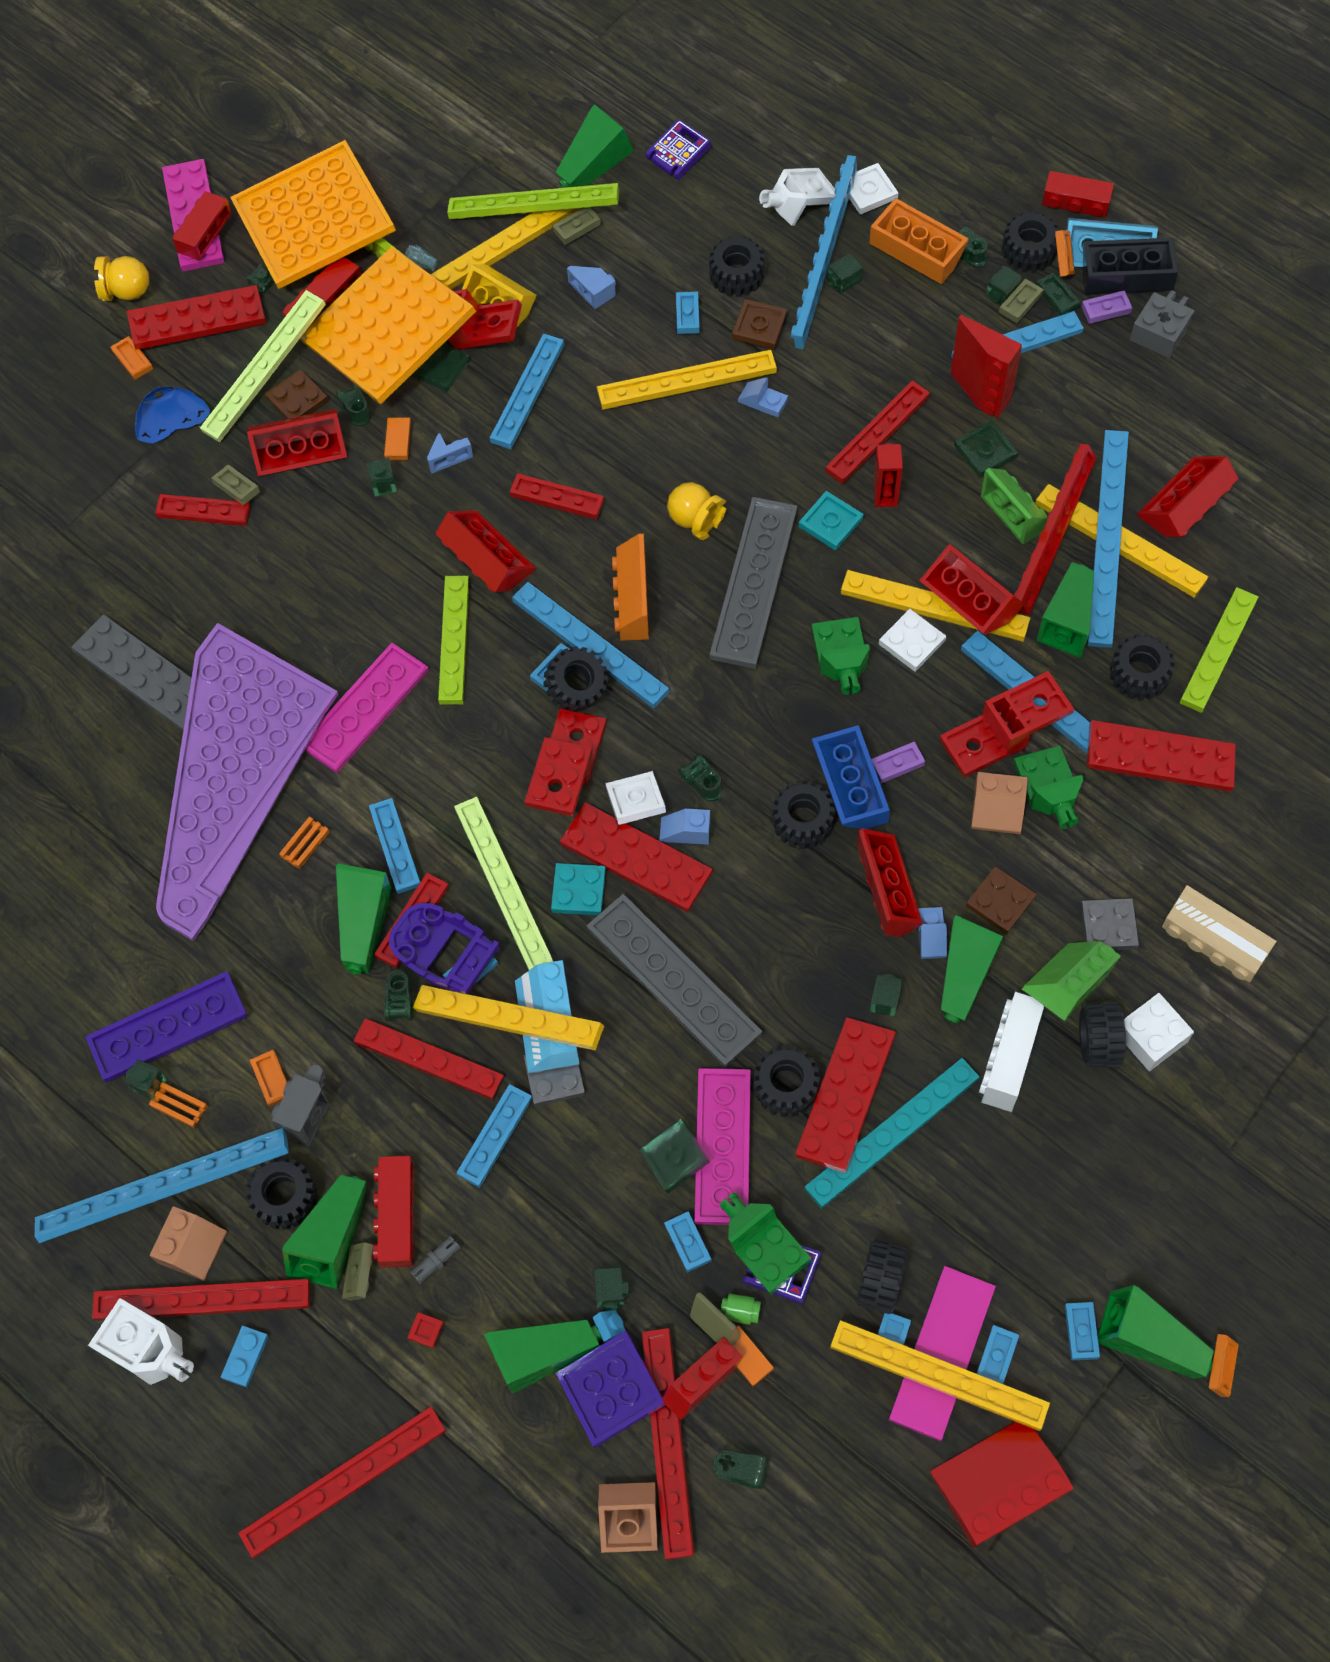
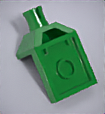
M854 617L813 623L811 629L820 673L835 681L840 680L841 691L844 695H849L848 688L850 686L852 694L859 692L861 688L858 677L868 666L870 650L869 644L864 645L859 618Z
M1061 746L1014 758L1013 763L1018 776L1027 777L1026 796L1031 809L1047 815L1055 814L1061 829H1067L1066 823H1068L1069 828L1075 826L1079 820L1073 806L1078 797L1083 776L1073 777Z
M732 1193L728 1196L731 1204L726 1198L720 1204V1208L730 1217L728 1240L734 1253L767 1292L772 1295L808 1265L812 1259L777 1219L774 1208L770 1204L750 1203L746 1206L736 1193Z

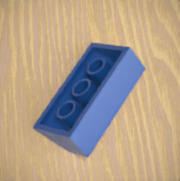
M859 725L812 738V743L841 825L844 827L868 829L889 823L890 810Z

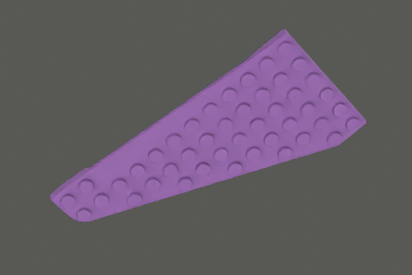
M219 623L215 625L195 653L156 903L157 913L161 921L193 942L208 922L322 718L338 696V691Z

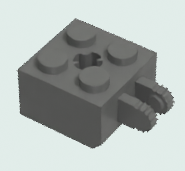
M1172 290L1167 298L1154 292L1133 325L1130 341L1167 358H1171L1192 321L1195 310L1186 307L1189 298L1183 296L1180 302L1177 303L1174 301L1176 292Z
M320 1065L310 1066L308 1068L309 1071L306 1072L304 1077L295 1074L292 1081L289 1080L286 1083L283 1091L284 1097L280 1104H276L271 1115L273 1118L272 1122L277 1130L283 1128L288 1139L308 1147L330 1106L322 1090L327 1075Z

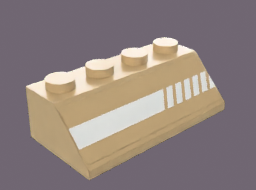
M1188 885L1181 893L1162 926L1170 936L1180 938L1192 950L1202 952L1210 957L1214 964L1224 966L1232 971L1236 978L1246 980L1249 983L1277 942Z

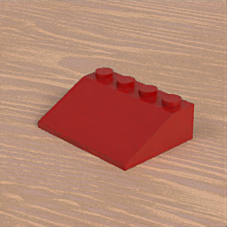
M960 315L950 374L977 408L985 414L999 418L1011 401L1022 344Z
M1018 1422L1009 1425L930 1471L932 1478L973 1549L1074 1489L1060 1464L1036 1431Z

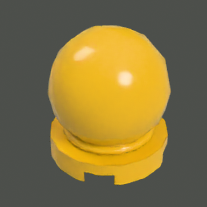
M123 256L114 259L112 262L109 257L96 258L94 270H99V280H95V287L98 298L102 299V301H112L114 295L122 300L138 299L149 286V273L145 265L136 258Z
M688 482L679 485L671 492L668 498L667 509L670 518L677 525L687 529L692 528L691 531L695 537L705 540L709 537V534H707L712 527L717 529L726 512V508L723 507L726 500L717 495L711 497L709 491L703 486Z

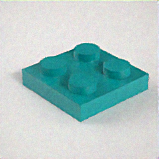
M825 491L799 521V528L836 551L860 524L864 514L828 491Z
M556 863L551 905L552 913L599 915L602 912L605 866Z

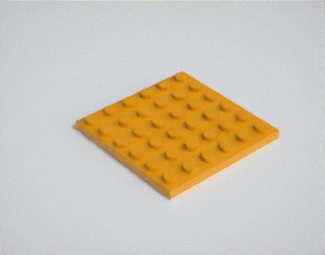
M346 140L230 197L278 289L396 231L394 224Z
M391 246L311 323L300 340L379 404H382L476 310L470 303Z

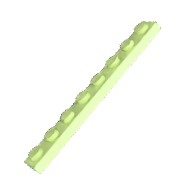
M307 290L303 293L202 424L200 429L203 433L221 442L326 305L324 300Z
M475 797L454 806L528 970L537 964L553 962L478 798Z

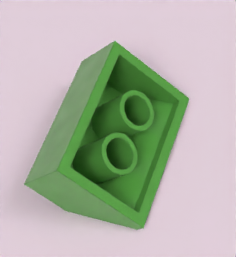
M993 468L985 470L981 490L983 500L1022 544L1038 536L1043 531L1048 520L1045 511L1042 508H1038L1030 494L1024 492L1016 478L1010 476L1006 470Z

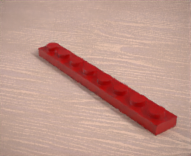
M1080 444L1077 453L1074 454L1071 467L1065 475L1062 488L1056 496L1055 504L1048 515L1043 531L1040 533L1039 541L1031 554V560L1026 571L1023 573L1019 588L1014 594L1024 604L1020 610L1021 614L1030 615L1097 459L1089 444Z
M309 1279L96 1291L93 1296L92 1319L95 1321L105 1320L119 1298L151 1317L310 1308Z
M669 1328L642 1332L645 1365L663 1397L670 1385L676 1380L672 1337ZM665 1405L650 1414L664 1554L666 1560L693 1557L695 1553L681 1421Z
M429 1407L240 1531L238 1534L250 1556L254 1559L444 1434L446 1430L433 1408Z

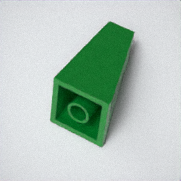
M595 104L590 109L556 171L560 179L558 183L562 188L588 186L634 151L624 128Z
M1071 563L1042 617L1037 637L1038 642L1081 659L1090 632L1094 570L1082 564Z
M337 863L336 879L341 961L349 973L356 975L361 973L369 974L393 891L386 872Z
M955 915L953 920L941 1011L945 1013L944 1018L956 1024L960 1020L966 1022L1003 944V936Z
M339 1176L283 1246L282 1253L287 1277L299 1280L309 1279L310 1283L338 1289L349 1255V1249L352 1245L368 1195L366 1181L357 1176Z
M1132 1285L1110 1291L1097 1333L1098 1344L1192 1379L1207 1377V1374L1212 1369V1355L1214 1352L1208 1345L1139 1287Z
M587 1320L493 1331L484 1334L512 1394L565 1368L598 1348V1342L602 1340L596 1325L590 1327Z

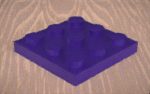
M626 1330L555 1373L592 1446L595 1448L665 1406L661 1401L663 1396Z

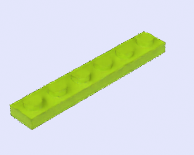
M445 576L438 698L440 705L463 704L469 597L468 576Z
M1236 587L1181 698L1180 704L1200 713L1203 712L1259 596Z

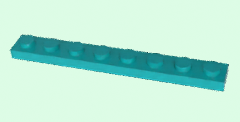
M961 1058L858 1142L846 1173L827 1168L808 1183L804 1190L823 1209L976 1083L980 1076Z

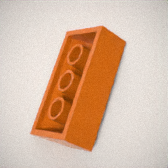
M895 198L871 225L869 244L936 282L943 284L954 271L969 239Z
M638 534L616 547L617 557H612L613 571H617V577H613V589L618 591V597H614V611H619V618H614L615 632H620V641L649 639L644 534Z

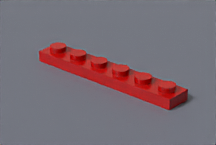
M912 380L825 467V472L841 484H844L877 451V445H883L929 398L930 392Z
M366 1018L354 1039V1043L493 1101L504 1080L503 1074Z

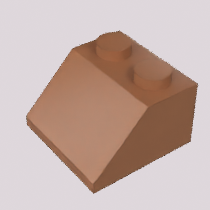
M978 772L974 789L971 829L1021 834L1026 801L1027 777Z
M173 1206L149 1256L158 1264L205 1281L228 1232L195 1214Z
M655 1482L599 1484L598 1510L601 1553L658 1550Z

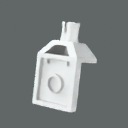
M819 168L784 169L773 190H763L760 193L759 200L764 208L774 207L791 226H795L806 205L830 204L831 199H835L836 194L834 193L835 188Z
M119 1298L88 1345L150 1385L168 1378L169 1374L175 1377L176 1380L183 1382L189 1376L180 1369L183 1368L192 1373L194 1368L193 1362L181 1357L183 1355L182 1337L165 1324Z

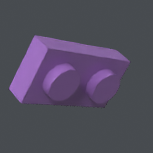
M1125 291L1082 301L1081 306L1089 324L1131 314L1132 306Z
M915 741L871 759L880 784L925 766V760Z

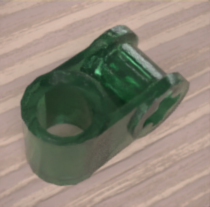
M963 226L957 232L969 240L960 258L972 267H982L987 260L985 252L987 251L988 244L968 227Z
M353 383V386L342 391L336 390L337 398L352 423L356 426L367 425L371 420V415L361 389Z
M697 754L691 763L679 768V773L684 781L692 786L703 799L711 802L721 797V777L701 755ZM709 784L715 785L713 788H707L706 786Z
M393 971L386 978V999L384 1002L386 1022L399 1018H406L408 1021H412L413 1018L412 986L408 976L402 971ZM396 982H405V985L401 989L393 988V985Z
M724 1450L716 1456L713 1471L721 1480L738 1483L750 1488L763 1489L768 1459L758 1455ZM724 1459L729 1460V1465L733 1466L729 1468L728 1472L723 1471V1466L720 1465L723 1464Z

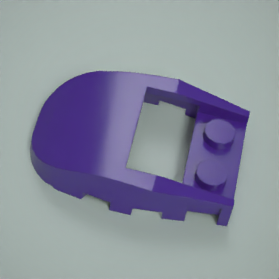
M419 903L408 908L393 927L389 937L391 951L409 969L434 986L470 995V990L495 953H498L500 950L499 943L496 940L492 943L484 936L483 930L466 921L464 916L457 912L452 914L444 911L443 907L432 903ZM456 931L471 939V941L447 977L443 979L430 972L429 968Z

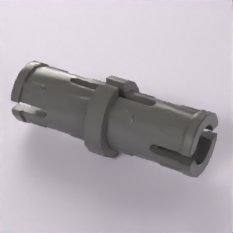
M449 1236L433 1252L430 1250L426 1254L427 1257L409 1273L421 1285L435 1270H441L444 1267L443 1263L460 1250V1246Z

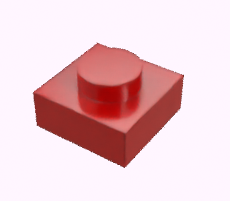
M418 1312L407 1338L410 1341L434 1349L444 1322Z

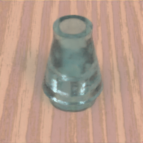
M410 244L406 250L405 256L419 267L431 271L435 270L438 259L430 255L419 245L416 244L414 246Z

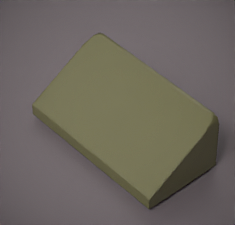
M698 1293L695 1296L691 1309V1319L716 1343L724 1337L733 1346L740 1339L736 1326L702 1293Z

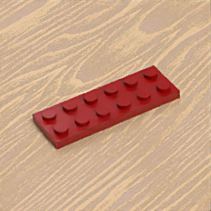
M257 285L127 311L135 350L266 324Z
M1092 720L1089 724L1087 768L1231 792L1234 788L1235 744Z
M586 802L560 840L561 846L599 866H605L606 870L687 913L713 873L712 868L626 823L618 825L616 818Z
M846 1017L796 1150V1158L842 1173L847 1172L895 1040V1031Z

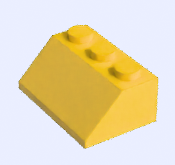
M472 264L462 287V290L467 289L479 305L518 299L522 307L517 327L529 315L537 296L486 264Z

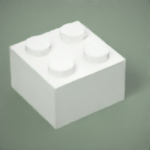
M1160 993L1124 1019L1126 1046L1149 1072L1188 1043L1194 1033Z

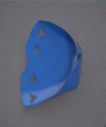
M157 387L149 392L139 405L135 422L136 437L139 441L145 443L158 442L168 437L176 429H186L201 424L209 415L210 409L204 400L191 391L178 387ZM158 392H163L160 398H156L154 395ZM204 410V412L201 413L200 417H198V411ZM185 418L191 419V421H186L182 423L185 420ZM160 429H166V431H163L158 435ZM144 433H147V435H149L150 438L147 437V436H141V435H143Z

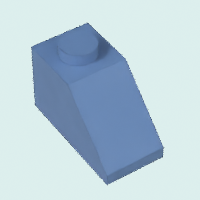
M569 266L567 268L568 282L594 309L616 296V282L612 275H607L602 268Z
M683 809L661 817L660 842L709 845L710 810Z

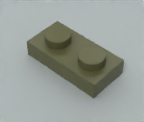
M590 207L582 208L554 224L553 232L566 245L601 225V221Z
M1024 279L1000 306L999 313L1018 323L1043 295L1044 289Z
M230 465L224 467L211 478L214 485L242 505L246 504L260 492L258 485Z
M364 1242L350 1246L342 1299L353 1301L366 1298V1293L369 1289V1271L373 1262L372 1244Z

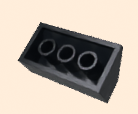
M1172 238L1084 241L1082 276L1085 294L1174 289L1178 269Z

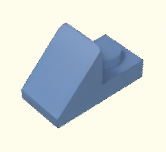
M765 377L748 382L739 396L738 402L779 418L788 402V395L768 388V378Z
M438 433L427 456L431 474L472 458L471 444L468 438H464L446 446L441 434Z
M942 907L918 908L923 922L918 927L921 959L946 958L947 926L944 923Z

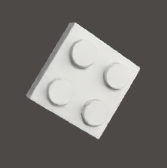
M876 163L856 172L849 199L859 214H863L887 204L895 198L898 199L899 193L880 165Z
M909 609L879 639V645L916 672L946 641V635Z
M653 771L605 783L618 825L666 813Z

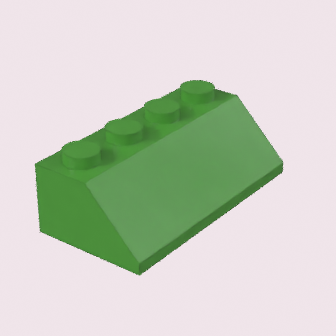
M1101 941L1068 943L1024 985L1022 990L1065 1021L1108 977L1121 956L1112 947L1105 945Z

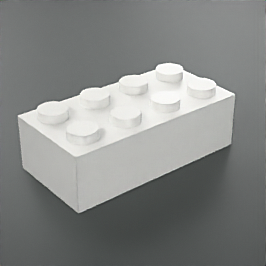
M1015 992L1013 999H1007L986 1067L988 1070L985 1072L979 1093L984 1094L981 1103L1010 1112L1013 1110L1044 1005L1031 996Z

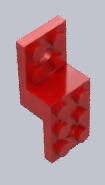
M467 289L453 291L470 303L476 310L448 338L456 350L514 341L522 307L518 299L479 305Z
M1047 671L985 701L981 716L940 735L939 740L962 776L966 778L1027 748L1032 733L1073 714L1074 708L1050 672ZM1041 698L1046 702V705L1037 706L1033 700ZM970 742H975L980 748L972 751L966 745Z
M559 709L551 738L544 737L526 795L525 806L573 817L582 785L588 786L607 723L606 718ZM575 732H580L584 735L578 741H574L570 737ZM553 783H559L562 785V788L558 792H552L549 790V786Z

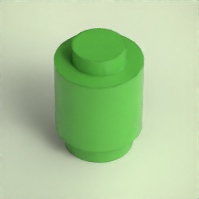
M729 1293L728 1298H723L721 1312L731 1322L748 1325L751 1322L758 1323L761 1301H756L754 1297Z

